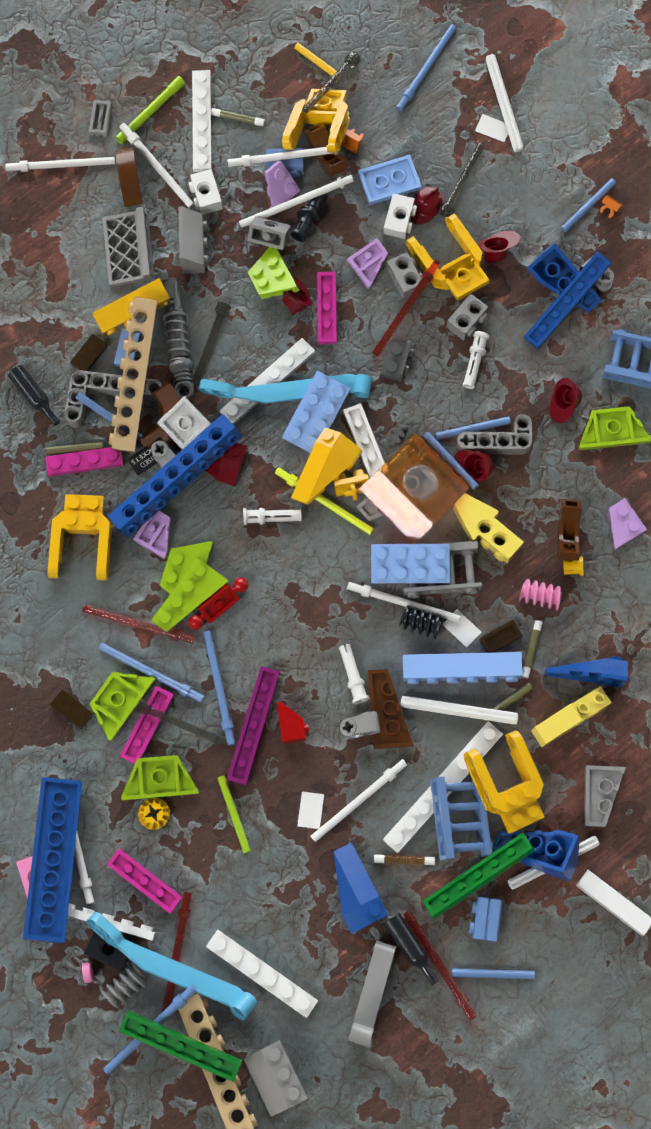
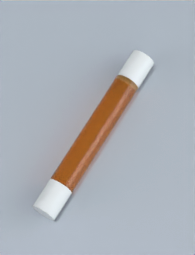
M374 855V863L435 865V857Z

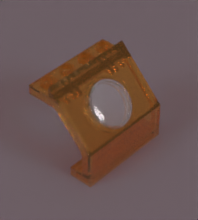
M414 433L360 490L415 544L470 487L463 478L453 471L449 464L439 457L436 451L426 444L423 438Z

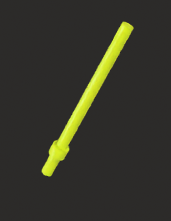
M280 467L275 471V474L286 480L288 485L296 487L299 481L297 476L294 474L290 475ZM320 494L315 499L367 534L371 535L374 531V528Z

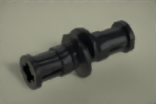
M326 193L311 199L306 206H302L297 212L299 220L296 228L291 232L293 239L305 242L307 239L306 235L311 229L313 222L317 223L320 221L321 217L318 213L323 202L328 198Z

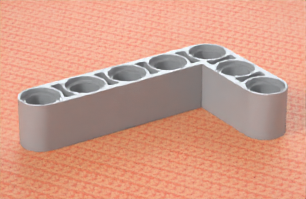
M83 370L75 371L71 376L65 407V418L68 424L73 428H78L84 423L87 406L80 401H73L79 392L89 397V394L119 396L121 388L115 389L113 387L118 384V378L123 375ZM127 376V377H128L129 379H131V380H134V379L137 378V377ZM146 378L143 395L144 401L156 402L151 394V390L162 386L160 381ZM85 379L82 384H77L78 380ZM99 381L104 382L101 386H95ZM127 389L124 395L126 398L131 399L135 396V391ZM74 414L79 415L78 418L75 420L70 419V417Z
M376 940L348 1039L350 1042L369 1047L396 946Z

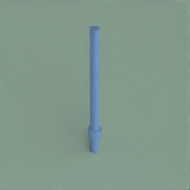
M450 25L410 87L403 92L402 99L396 106L398 111H402L406 104L415 96L414 92L456 31L455 25Z
M205 631L203 634L223 721L221 726L222 730L225 731L227 744L231 746L236 744L232 730L234 725L229 716L211 631Z
M101 643L99 646V650L179 691V694L182 696H189L200 703L203 701L205 696L192 690L191 686L185 683L181 684L104 643Z
M192 984L182 994H178L172 1000L173 1003L153 1022L162 1025L178 1008L181 1009L187 1004V1000L197 991V988ZM136 1039L132 1040L103 1068L104 1072L109 1075L142 1042Z

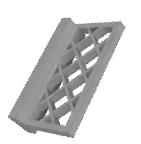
M137 207L136 211L102 217L109 286L114 287L145 280L147 282L155 280L149 219L144 207ZM135 217V222L131 228L124 224L128 218ZM116 221L119 224L113 231L110 230L108 222ZM122 226L128 229L123 238L117 235ZM131 233L137 236L133 244L126 241ZM114 236L120 239L115 248L110 245V241ZM125 243L130 248L125 254H122L118 250ZM133 250L138 252V257L135 261L128 258ZM117 253L122 258L115 265L112 263V258ZM125 260L132 263L126 272L120 268ZM136 266L140 269V276L132 277L129 274ZM117 270L124 274L120 280H113V275Z

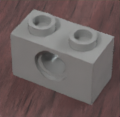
M255 216L250 223L247 241L283 250L288 243L291 225Z

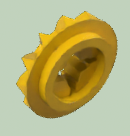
M154 797L146 799L140 804L138 818L145 828L157 830L166 825L170 817V810L165 801ZM150 806L154 810H161L157 813L158 821L153 817H146L151 813Z

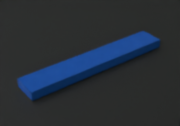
M597 251L523 338L538 350L612 263Z

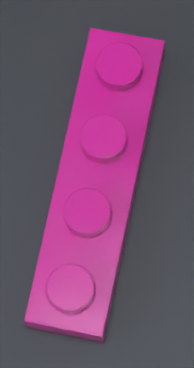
M317 272L318 345L337 344L336 272Z
M112 447L45 457L47 475L49 477L124 466L122 451L112 450Z
M158 686L155 687L120 754L121 758L135 764L137 758L143 757L174 694Z
M118 849L106 864L170 914L183 898L121 849Z

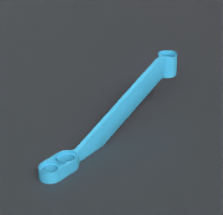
M364 374L329 376L351 388L348 393L359 398L369 397L372 377ZM202 379L198 390L214 396L238 398L268 404L302 399L312 379L241 388L228 383Z
M94 912L87 919V923L93 931L108 944L118 948L142 970L184 988H188L193 984L197 988L196 993L229 1006L231 1012L240 1020H245L257 1006L258 1002L255 997L248 992L242 991L239 987L125 940L122 933L100 913Z

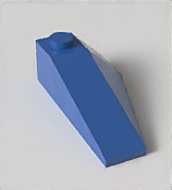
M556 243L550 244L526 267L537 282L558 295L563 292L579 273ZM591 288L576 306L589 313L602 299Z
M611 656V658L546 668L543 676L622 688L628 681V662L623 661L621 657Z
M562 830L524 833L535 851L522 859L520 863L570 882L578 864L580 837ZM507 831L499 832L493 844V851L495 852L523 832L515 831L510 834Z
M352 842L335 850L334 859L342 916L351 934L387 917L388 913Z

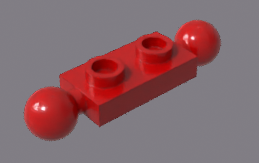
M243 577L235 579L232 588L226 583L197 607L200 614L192 615L189 618V627L193 630H199L203 627L205 619L210 624L240 600L236 594L238 592L243 593L248 589V581Z

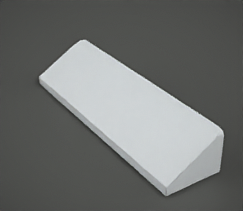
M587 869L576 884L579 889L639 935L644 936L651 926V917Z

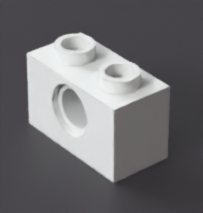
M212 169L191 174L192 182H189L191 193L196 195V198L193 199L196 209H200L202 215L222 210V202ZM203 191H208L207 194H201Z
M393 193L384 225V234L402 239L406 238L407 233L410 234L412 228L410 219L411 216L415 217L417 206L414 205V198ZM399 214L405 215V218L398 219L396 216Z

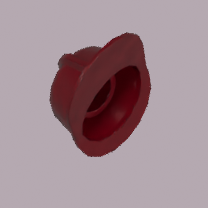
M424 187L414 197V205L417 206L415 217L411 216L410 221L414 224H425L443 209L445 197L437 187Z
M501 231L481 240L479 248L483 251L485 261L491 263L504 260L508 255L509 249L520 242V235L514 231Z
M293 277L299 291H284L282 302L288 307L290 313L295 315L297 312L303 311L307 306H311L312 301L306 286L299 279Z
M562 378L555 385L549 411L551 418L556 423L568 421L574 412V408L578 407L582 401L581 389L573 380Z
M460 450L453 457L476 482L486 480L491 474L492 469L496 466L487 454L478 451ZM453 469L454 473L460 479H462L461 476Z

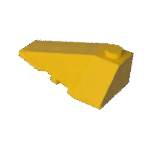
M325 428L314 444L291 498L309 505L325 491V487L329 483L337 481L343 471L349 470L354 466L363 452L362 449L342 433Z

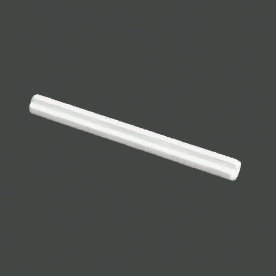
M494 54L486 56V63L514 152L522 151L524 146Z
M402 696L401 707L509 724H517L518 713L408 696Z

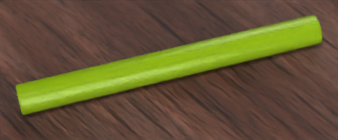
M225 775L220 776L217 779L244 854L248 853L251 849Z

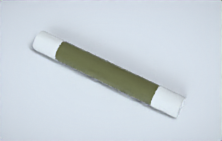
M215 108L211 110V115L263 127L265 124V119Z
M535 620L522 670L523 678H529L543 624L539 620Z

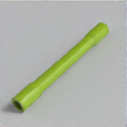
M177 76L146 109L127 125L130 130L135 132L172 95H175L185 85V81L180 76ZM122 130L115 136L116 140L122 145L128 138Z

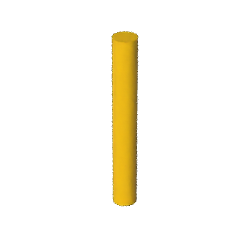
M299 43L295 45V50L335 79L340 76L338 71Z

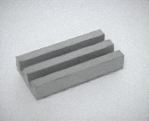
M94 100L88 132L90 136L96 134V136L103 135L107 137L112 111L111 101ZM98 105H101L97 129H94ZM105 106H107L103 130H101Z

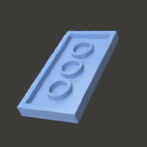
M317 371L287 426L282 439L311 453L316 440L323 430L331 427L351 388Z
M371 544V584L450 583L449 544Z

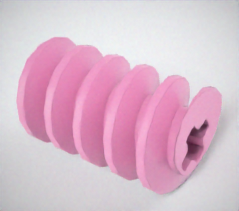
M526 579L522 585L519 602L525 597L526 604H528L530 599L533 600V605L540 601L541 607L548 603V609H551L553 604H555L556 611H558L562 595L561 587L557 586L553 590V585L549 584L546 589L544 582L538 587L536 580L530 585V579Z

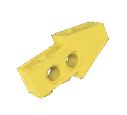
M466 493L454 504L453 510L470 541L478 539L479 544L486 550L489 548L494 552V556L499 561L508 563L522 547L524 542L496 519L499 511ZM486 526L490 531L482 533L479 528ZM500 538L504 541V545L499 546L494 540Z
M600 686L535 726L531 732L540 746L544 747L601 712L612 702Z

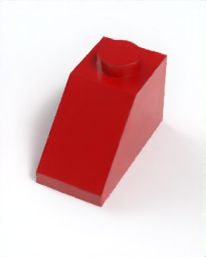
M277 702L283 744L307 741L306 736L310 735L308 723L304 724L301 716L282 702Z

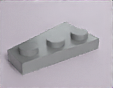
M585 766V827H606L626 767Z

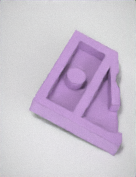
M277 161L265 171V179L268 184L267 193L271 200L270 208L289 201L300 191L281 161Z
M376 238L347 259V262L367 289L371 287L388 252L378 238Z
M625 498L608 509L614 550L646 532V527Z
M158 511L149 521L141 526L133 539L134 542L165 560L167 558L171 518Z

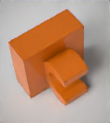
M347 129L341 146L357 154L360 150L364 134L361 133L359 136L355 133V129L351 131Z
M605 196L602 200V203L605 205L601 207L600 212L603 213L606 208H609L611 212L608 217L612 218L615 215V211L620 212L624 205L610 196Z

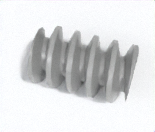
M135 963L132 964L133 971L126 968L127 976L119 974L120 982L113 979L114 987L109 984L106 985L108 992L101 989L109 1003L118 1009L121 1007L119 1000L126 1003V995L130 998L134 996L132 990L138 993L140 992L139 985L147 986L145 976Z

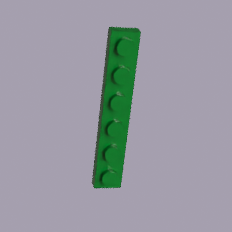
M521 833L423 900V903L431 917L435 920L533 853L535 849L525 834Z
M130 1011L126 1012L119 1032L232 1082L235 1081L243 1061Z

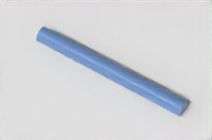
M611 178L561 229L567 232L616 184V181Z
M81 392L75 397L77 400L112 423L113 414ZM123 426L120 428L127 434L130 433L128 427ZM138 432V435H137V439L140 438L141 436H143V435H142L141 433H139V432Z
M508 416L437 432L435 435L437 440L458 436L463 432H476L511 424V420Z
M429 432L424 434L423 437L475 490L479 484Z
M452 968V977L534 979L535 972Z

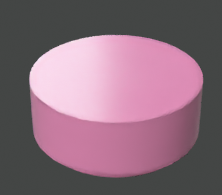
M90 961L82 963L84 983H91L94 980L93 967Z

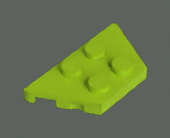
M269 247L248 271L261 299L284 295L283 291H299L276 248Z
M630 406L592 410L579 445V450L651 443V435L647 434L643 428L644 425L635 417V413Z
M208 541L171 548L160 587L171 594L197 558L207 564L213 542Z
M112 672L90 702V706L109 741L112 742L156 681L155 678Z
M178 755L137 758L121 800L199 794V791Z

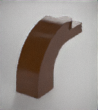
M318 123L304 130L311 149L328 145L329 135L324 125ZM338 153L315 156L321 168L329 177L343 172L349 166L347 159Z
M123 147L115 151L124 206L143 204L135 150L134 148Z
M166 382L151 393L160 408L159 420L179 401V397L171 383ZM156 424L153 429L138 438L137 441L141 446L149 448L157 441V438L160 441L166 442L170 436Z
M561 499L557 557L569 562L579 561L580 557L579 526L582 511L581 500Z

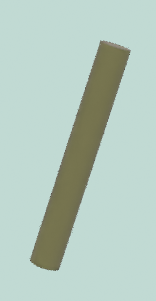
M93 442L46 447V452L48 455L104 448V443Z
M528 682L492 709L505 710L532 690V685Z

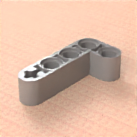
M522 414L516 417L513 432H463L458 436L456 448L458 451L471 450L485 454H526L532 444V421L529 416ZM518 423H524L527 427L520 428ZM485 440L489 445L482 446L480 441ZM499 441H506L508 445L501 446ZM525 441L527 446L522 447L518 442Z

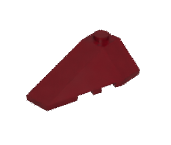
M172 440L171 445L181 451L182 449ZM237 442L205 471L217 481L235 487L249 453L248 447Z

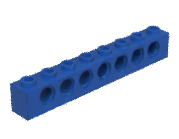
M222 414L111 512L108 517L129 538L187 485L193 482L204 470L208 469L230 447L236 444L243 435Z

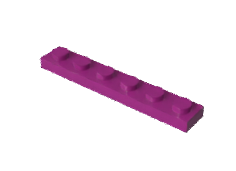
M263 666L260 667L227 777L228 781L247 786L280 671Z

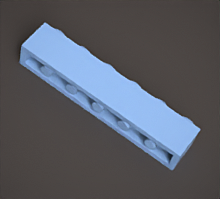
M521 652L403 655L402 657L403 682H407L410 685L419 684V681H427V684H438L439 681L455 684L459 683V680H467V683H478V680L495 683L498 682V679H506V682H517L523 676Z

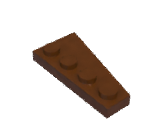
M388 669L368 670L371 711L377 712L380 732L373 734V748L413 747Z

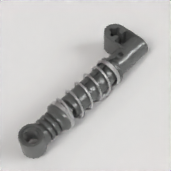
M173 277L160 280L170 297V301L164 307L165 312L163 313L164 325L167 326L165 334L169 339L166 343L170 347L167 353L171 354V359L169 360L171 364L169 367L174 376L175 391L179 400L184 397L181 396L182 392L189 391V394L185 397L193 403L196 397L192 379L194 364L190 360L192 356L191 351H189L191 344L188 341L190 335L186 332L188 329V324L185 322L187 314L183 309L180 280ZM151 280V281L146 282V283L144 284V286H145L146 284H148V283L154 281V280Z

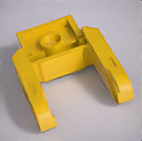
M311 89L307 101L303 99L295 103L283 133V149H295L305 123L313 125L320 123L331 126L328 145H326L327 152L338 153L350 123L348 105L345 103L347 91Z
M452 214L445 218V222L449 231L465 252L464 255L444 265L439 270L423 245L420 246L414 236L406 240V245L434 288L450 290L458 301L489 284V279L481 269V249L459 218Z
M65 494L64 511L52 519L48 561L49 578L59 579L64 532L93 535L99 533L96 578L101 581L108 580L112 526L103 515L104 496Z
M516 730L506 734L505 737L511 750V757L523 783L505 791L497 792L478 750L472 749L464 753L465 764L485 809L501 816L508 834L544 818L537 801L540 798L544 784L522 735Z

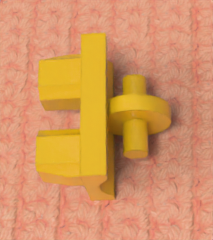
M362 469L355 470L351 478H346V474L341 473L339 475L340 478L334 482L336 497L342 495L345 497L352 496L353 501L357 500V494L370 490L368 474H365Z

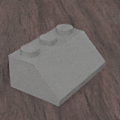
M178 207L179 251L183 274L205 273V266H208V255H205V249H208V239L204 238V232H207V221L203 220V215L199 212L185 207Z
M281 1040L244 1058L270 1117L308 1099Z

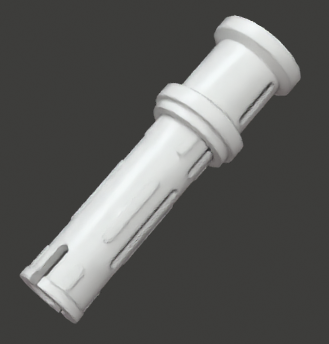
M475 331L473 334V345L469 349L471 356L463 387L468 389H474L481 358L486 354L485 346L490 335L485 332Z
M243 508L244 525L248 523L263 525L265 522L301 521V509L265 510L259 508V510H247Z
M346 644V647L342 645L339 647L349 679L347 686L351 689L353 695L352 702L353 704L364 703L370 698L365 692V681L360 678L351 644Z

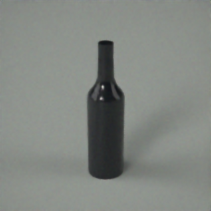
M23 365L14 367L8 374L9 379L33 409L43 412L54 426L58 425L60 420L51 410L48 396Z
M398 913L383 925L408 962L418 967L433 986L439 980L428 965L427 953L401 914Z

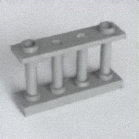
M478 541L442 543L449 544L450 583L436 586V583H428L426 587H417L416 583H409V588L403 589V596L414 599L419 598V595L455 592L476 594L478 591H481L482 582L475 583L472 559L474 553L478 551ZM462 554L465 557L466 584H455L453 563L455 555Z

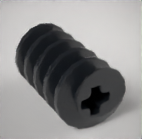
M407 605L403 611L399 627L402 623L404 630L411 626V632L418 628L419 635L425 630L426 637L433 633V638L436 639L442 620L440 621L439 614L433 619L432 612L425 616L423 609L417 614L416 607L410 612L409 605Z

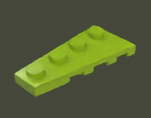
M197 558L152 618L151 622L165 632L170 631L188 614L228 583L229 580Z

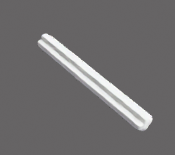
M592 836L579 843L578 856L600 845L596 836ZM530 868L509 879L508 884L514 890L545 873Z

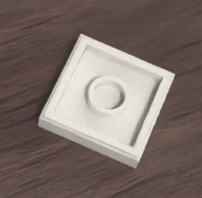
M185 396L157 422L182 450L211 425Z

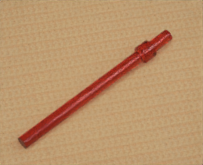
M434 259L428 270L423 272L421 275L422 279L372 351V354L377 357L379 356L427 283L432 281L434 278L433 274L441 264L438 260Z
M84 605L82 609L84 613L170 637V640L177 642L181 640L193 644L195 641V636L181 633V630L173 628L165 632L157 625L92 606Z
M184 892L182 906L178 911L179 922L172 954V960L177 962L180 961L187 918H190L191 913L189 907L192 893ZM167 981L162 1012L172 1004L175 983Z
M410 910L403 915L456 998V1004L459 1008L463 1009L469 1021L473 1020L477 1016L470 1007L467 996L463 995L412 912Z

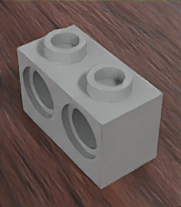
M407 252L387 261V270L403 299L423 291L425 283L422 273H418L416 269L417 265L414 258H410ZM404 265V266H406L407 268H406V269H400L399 266ZM408 281H414L415 284H414V285H409V284H407L406 282H408Z
M470 294L447 320L446 328L464 341L468 336L471 337L474 334L479 323L482 324L487 319L488 306ZM476 309L479 313L473 314L470 310ZM465 323L467 327H460L458 324Z

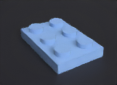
M410 155L358 170L369 205L392 199L393 193L405 195L422 188Z

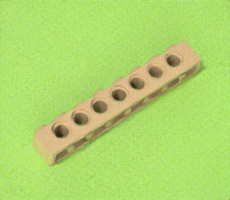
M134 297V302L130 301L128 313H132L131 321L127 320L126 332H129L128 339H124L123 350L126 351V356L121 358L120 369H123V376L118 378L117 388L121 389L120 395L115 397L114 407H118L117 415L113 414L111 426H115L114 434L110 433L109 445H112V450L135 453L157 300ZM143 314L147 320L144 323H139L136 321L137 315ZM141 333L144 339L141 342H136L133 339V335ZM132 352H139L141 358L137 361L130 358ZM131 370H135L138 373V377L134 380L127 377L128 372ZM127 389L135 391L133 398L125 397L124 393ZM124 408H130L133 411L130 417L122 416L121 412ZM121 427H128L130 433L127 436H121L119 434Z
M199 993L191 996L183 1008H178L189 1037L224 1052L223 1047L226 1045L222 1035H217L215 1027H217V1022L214 1016H210L207 1008L210 1006L206 996H201ZM197 1010L203 1013V1020L200 1023L195 1022L192 1017L193 1013ZM203 1030H208L211 1033V1040L209 1042L201 1040L200 1035ZM202 1069L226 1129H256L255 1127L258 1126L254 1114H249L247 1107L250 1104L246 1094H241L239 1087L242 1084L238 1074L234 1082L228 1079L221 1082L217 1079L216 1074ZM226 1090H233L236 1097L234 1101L229 1102L225 1099L224 1093ZM234 1110H241L243 1112L244 1118L242 1121L238 1122L233 1119L232 1114Z

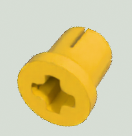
M583 556L579 557V561L569 562L563 560L564 575L580 574V576H584Z

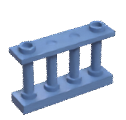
M621 329L613 330L610 337L611 341H616L613 358L610 365H605L602 378L651 389V361L647 373L637 370L642 347L651 349V338L630 334ZM623 343L634 345L631 364L628 369L620 368L619 366Z
M445 776L431 779L430 784L440 861L455 858L454 854L456 852L480 850L481 857L492 854L493 841L490 839L487 810L472 777L471 782L448 784L445 782ZM473 790L474 802L450 804L447 800V793L450 791ZM475 810L477 822L457 824L450 822V812ZM478 830L479 842L455 844L452 840L453 832Z

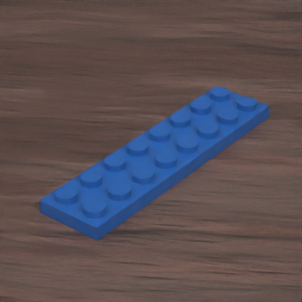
M42 777L23 940L65 943L82 781Z

